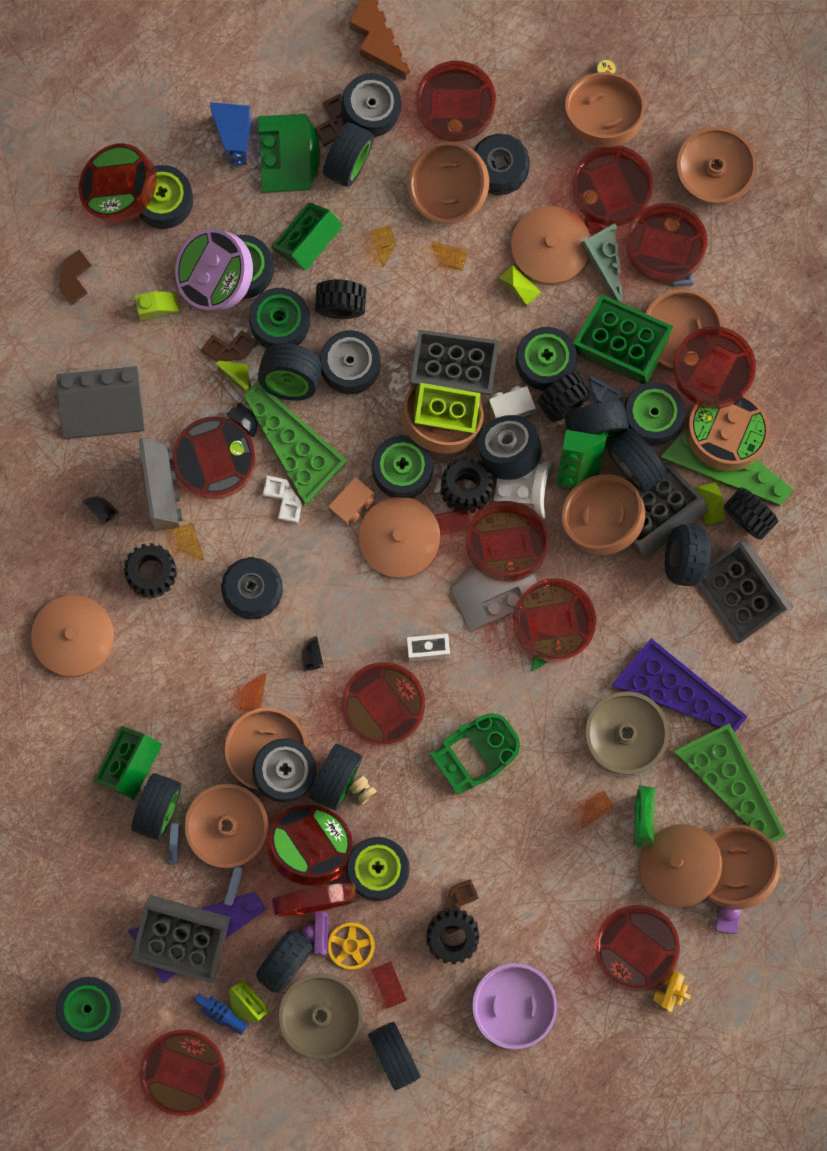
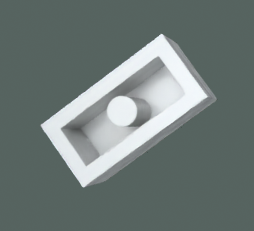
M516 386L510 390L511 392L505 394L499 392L492 395V398L489 399V407L494 419L505 415L526 417L535 413L536 408L528 386L523 388L522 386Z
M448 633L407 637L409 662L450 658Z

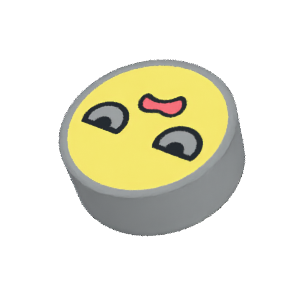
M604 59L598 63L596 72L616 74L617 67L612 60Z

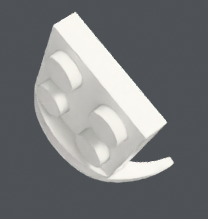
M543 461L541 464H537L532 472L518 479L506 480L497 477L494 501L496 503L534 506L537 517L544 520L546 517L544 511L546 480L554 462Z

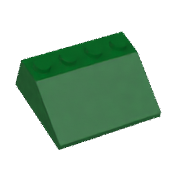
M601 294L573 343L578 356L643 385L649 382L671 335L673 326Z

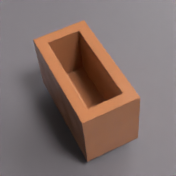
M355 477L329 505V511L346 526L350 523L354 524L361 516L359 513L364 508L368 509L374 502V492Z

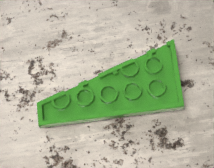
M730 723L674 751L749 827L761 831L771 842L786 836Z

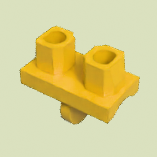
M676 971L669 973L660 981V983L668 986L667 992L664 993L657 990L653 1001L661 1005L665 1010L672 1012L675 1004L681 1006L683 999L690 1000L691 995L686 994L688 985L682 984L685 976Z

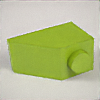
M153 291L135 295L140 321L180 313L176 293Z

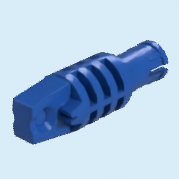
M201 994L197 995L194 1001L202 1007L200 1012L219 1025H227L239 1033V1035L243 1034L248 1024L233 1015L234 1012L212 996L207 999Z

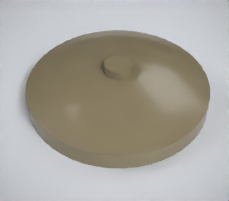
M618 692L605 697L593 708L586 723L585 737L587 747L599 765L616 774L634 775L650 769L660 760L668 744L669 728L663 711L653 700L635 692Z
M312 974L301 978L287 990L279 1008V1025L285 1040L295 1051L313 1059H329L346 1052L358 1039L364 1021L363 1006L357 992L345 980L330 974Z

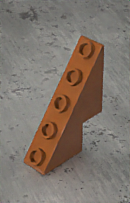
M361 0L349 20V28L366 37L360 47V56L406 80L410 69L407 63H403L401 60V49L398 45L395 46L393 32L391 28L387 29L384 23L386 22V17L383 11L379 12L377 5H379L378 0Z

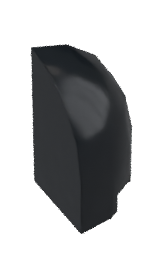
M238 403L236 408L232 407L227 413L228 419L254 438L258 422L248 408Z
M95 496L83 501L103 525L119 513L105 498Z
M317 636L310 638L304 644L301 651L304 672L324 668Z

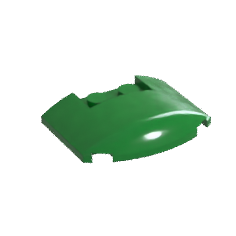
M306 113L258 116L262 193L307 191L313 187L311 184L315 177H317L320 165V147L316 130Z

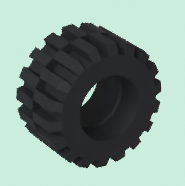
M331 279L319 282L316 285L314 309L321 315L337 319H353L363 316L365 313L367 289L363 285L349 280Z
M573 372L561 377L544 390L539 396L537 403L551 422H557L564 419L567 412L579 408L586 403L592 391L580 374Z
M462 457L461 461L456 459L453 461V464L449 463L447 469H444L440 492L443 495V501L447 502L449 508L454 507L456 512L462 510L463 514H467V511L475 513L476 508L481 510L483 504L486 505L488 503L493 480L491 472H488L489 468L487 466L483 467L482 461L475 462V458L466 460V457ZM464 479L471 480L478 488L469 492L462 491L455 483Z
M740 487L724 504V508L731 518L756 539L762 540L778 523V519L772 510L746 488Z
M150 543L149 546L141 544V548L135 547L133 553L129 552L127 555L128 560L124 562V574L130 588L136 594H141L142 597L146 598L147 596L156 598L155 595L159 594V596H162L164 591L168 592L171 589L170 586L174 585L175 577H177V568L173 557L167 549L164 550L163 546H155L154 543ZM150 560L159 562L162 565V573L157 579L145 581L140 578L138 572L143 563Z
M446 908L444 912L439 911L437 916L432 917L427 928L426 942L430 953H434L435 958L438 961L442 959L445 964L449 961L452 962V965H456L457 961L463 963L466 958L470 959L472 953L476 952L477 945L479 944L478 924L474 921V917L472 915L469 916L465 910L459 911V908H454V910ZM447 926H458L465 932V940L458 946L446 945L441 940V931Z

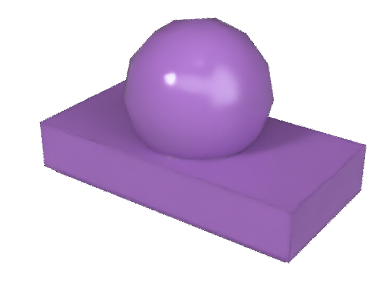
M719 906L716 931L737 934L740 910H731Z
M315 911V923L306 924L301 931V935L308 939L311 944L315 943L314 954L317 955L328 954L329 914L323 911Z

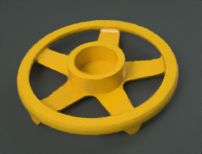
M349 922L339 925L333 930L328 939L329 956L337 966L343 969H359L365 966L374 954L375 943L373 936L365 926L359 923ZM350 926L347 939L334 936L340 929ZM356 927L364 930L369 939L357 940ZM332 942L343 948L337 958L334 957L331 950ZM371 945L369 956L364 961L359 949ZM349 955H352L359 965L347 966L341 964V962Z

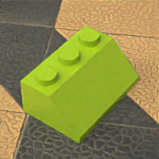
M420 383L416 388L414 423L474 434L481 393Z

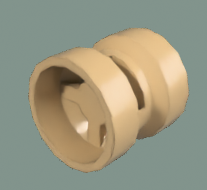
M365 776L359 778L348 788L352 794L358 797L357 800L361 805L377 793L374 787H370Z

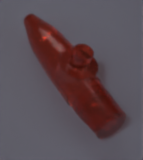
M586 217L583 219L584 224L590 228L589 232L591 234L604 230L596 222Z

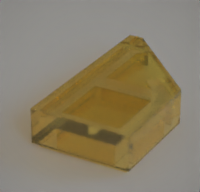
M390 225L371 231L382 267L386 265L396 246Z
M432 241L431 246L443 266L463 271L468 250Z
M191 523L174 528L180 550L200 560H204L194 524Z

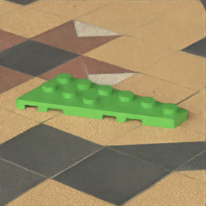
M257 381L247 391L244 398L304 504L307 506L342 469L347 460L274 395L265 391Z
M686 428L660 457L662 460L670 461L677 464V466L685 467L697 472V474L735 487L737 490L740 487L746 488L759 499L779 507L793 492L790 486L758 460L744 469L735 471L719 470L705 464L690 448L686 436Z

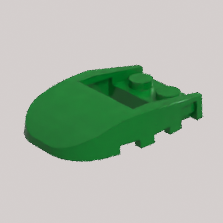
M489 713L460 726L458 730L442 742L439 748L432 751L430 756L456 795L498 775L518 755L520 740L510 723L503 716ZM467 735L490 767V770L475 780L471 778L450 747Z
M638 785L635 795L634 845L636 847H651L654 845L656 790L654 787Z

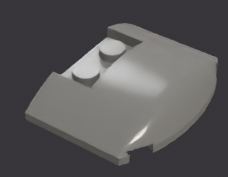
M500 554L484 559L480 566L475 563L466 569L458 577L454 585L452 584L450 590L470 632L517 612L518 608L523 609L524 607L519 605L521 600L531 590L539 587L532 571L518 578L505 579L490 575L482 569L489 561L525 557L524 554Z

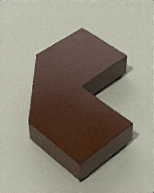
M341 94L323 102V106L331 120L315 127L323 146L334 142L337 134L346 124L341 112Z
M80 249L63 261L59 290L71 305L88 294L77 277L91 268L92 265Z
M242 330L230 345H227L212 334L201 348V352L216 363L218 361L243 360L247 358L258 343Z
M471 879L451 888L442 912L446 908H450V910L459 908V911L462 912L461 906L479 899ZM458 926L446 927L448 934L461 929Z

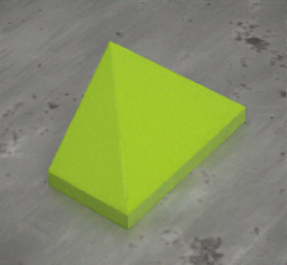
M514 265L509 267L499 277V280L526 306L541 293Z
M218 361L216 363L217 369L246 394L250 389L249 365Z
M716 482L696 486V491L704 498L708 512L703 515L705 526L725 522L723 497Z
M244 979L229 990L231 1010L234 1012L233 1015L239 1019L258 1022L270 1012Z

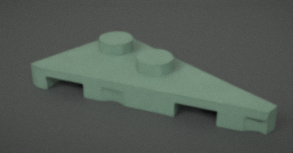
M614 223L583 241L582 245L614 300L620 302L622 301L623 290L622 286H620V258L618 256L619 248L615 236L617 227Z

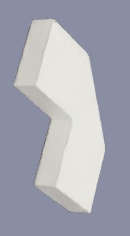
M267 476L262 496L282 500L278 520L298 524L302 502L286 479Z

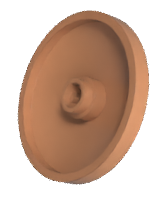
M708 127L692 134L681 146L676 164L677 176L684 190L694 199L705 204L724 205L738 200L750 189L756 176L757 159L751 144L740 133L725 127Z
M545 206L534 209L520 219L513 231L511 253L514 263L523 275L539 284L558 285L566 283L578 276L589 260V255L582 242L590 238V234L584 222L576 214L565 208Z
M393 497L377 503L365 515L359 529V546L364 559L376 572L390 578L404 579L420 574L432 564L440 547V529L435 516L425 505L411 498Z
M67 595L54 599L41 609L32 626L31 642L38 660L48 670L64 677H81L94 672L107 660L113 648L114 629L110 617L97 602L84 596Z
M220 784L204 790L191 803L185 819V834L193 852L204 862L221 868L241 866L255 858L265 845L269 831L268 815L263 803L250 790L234 784Z
M687 824L669 826L654 835L653 846L644 848L639 864L640 878L647 892L664 905L688 907L697 904L714 890L722 872L720 849L708 833L696 826Z

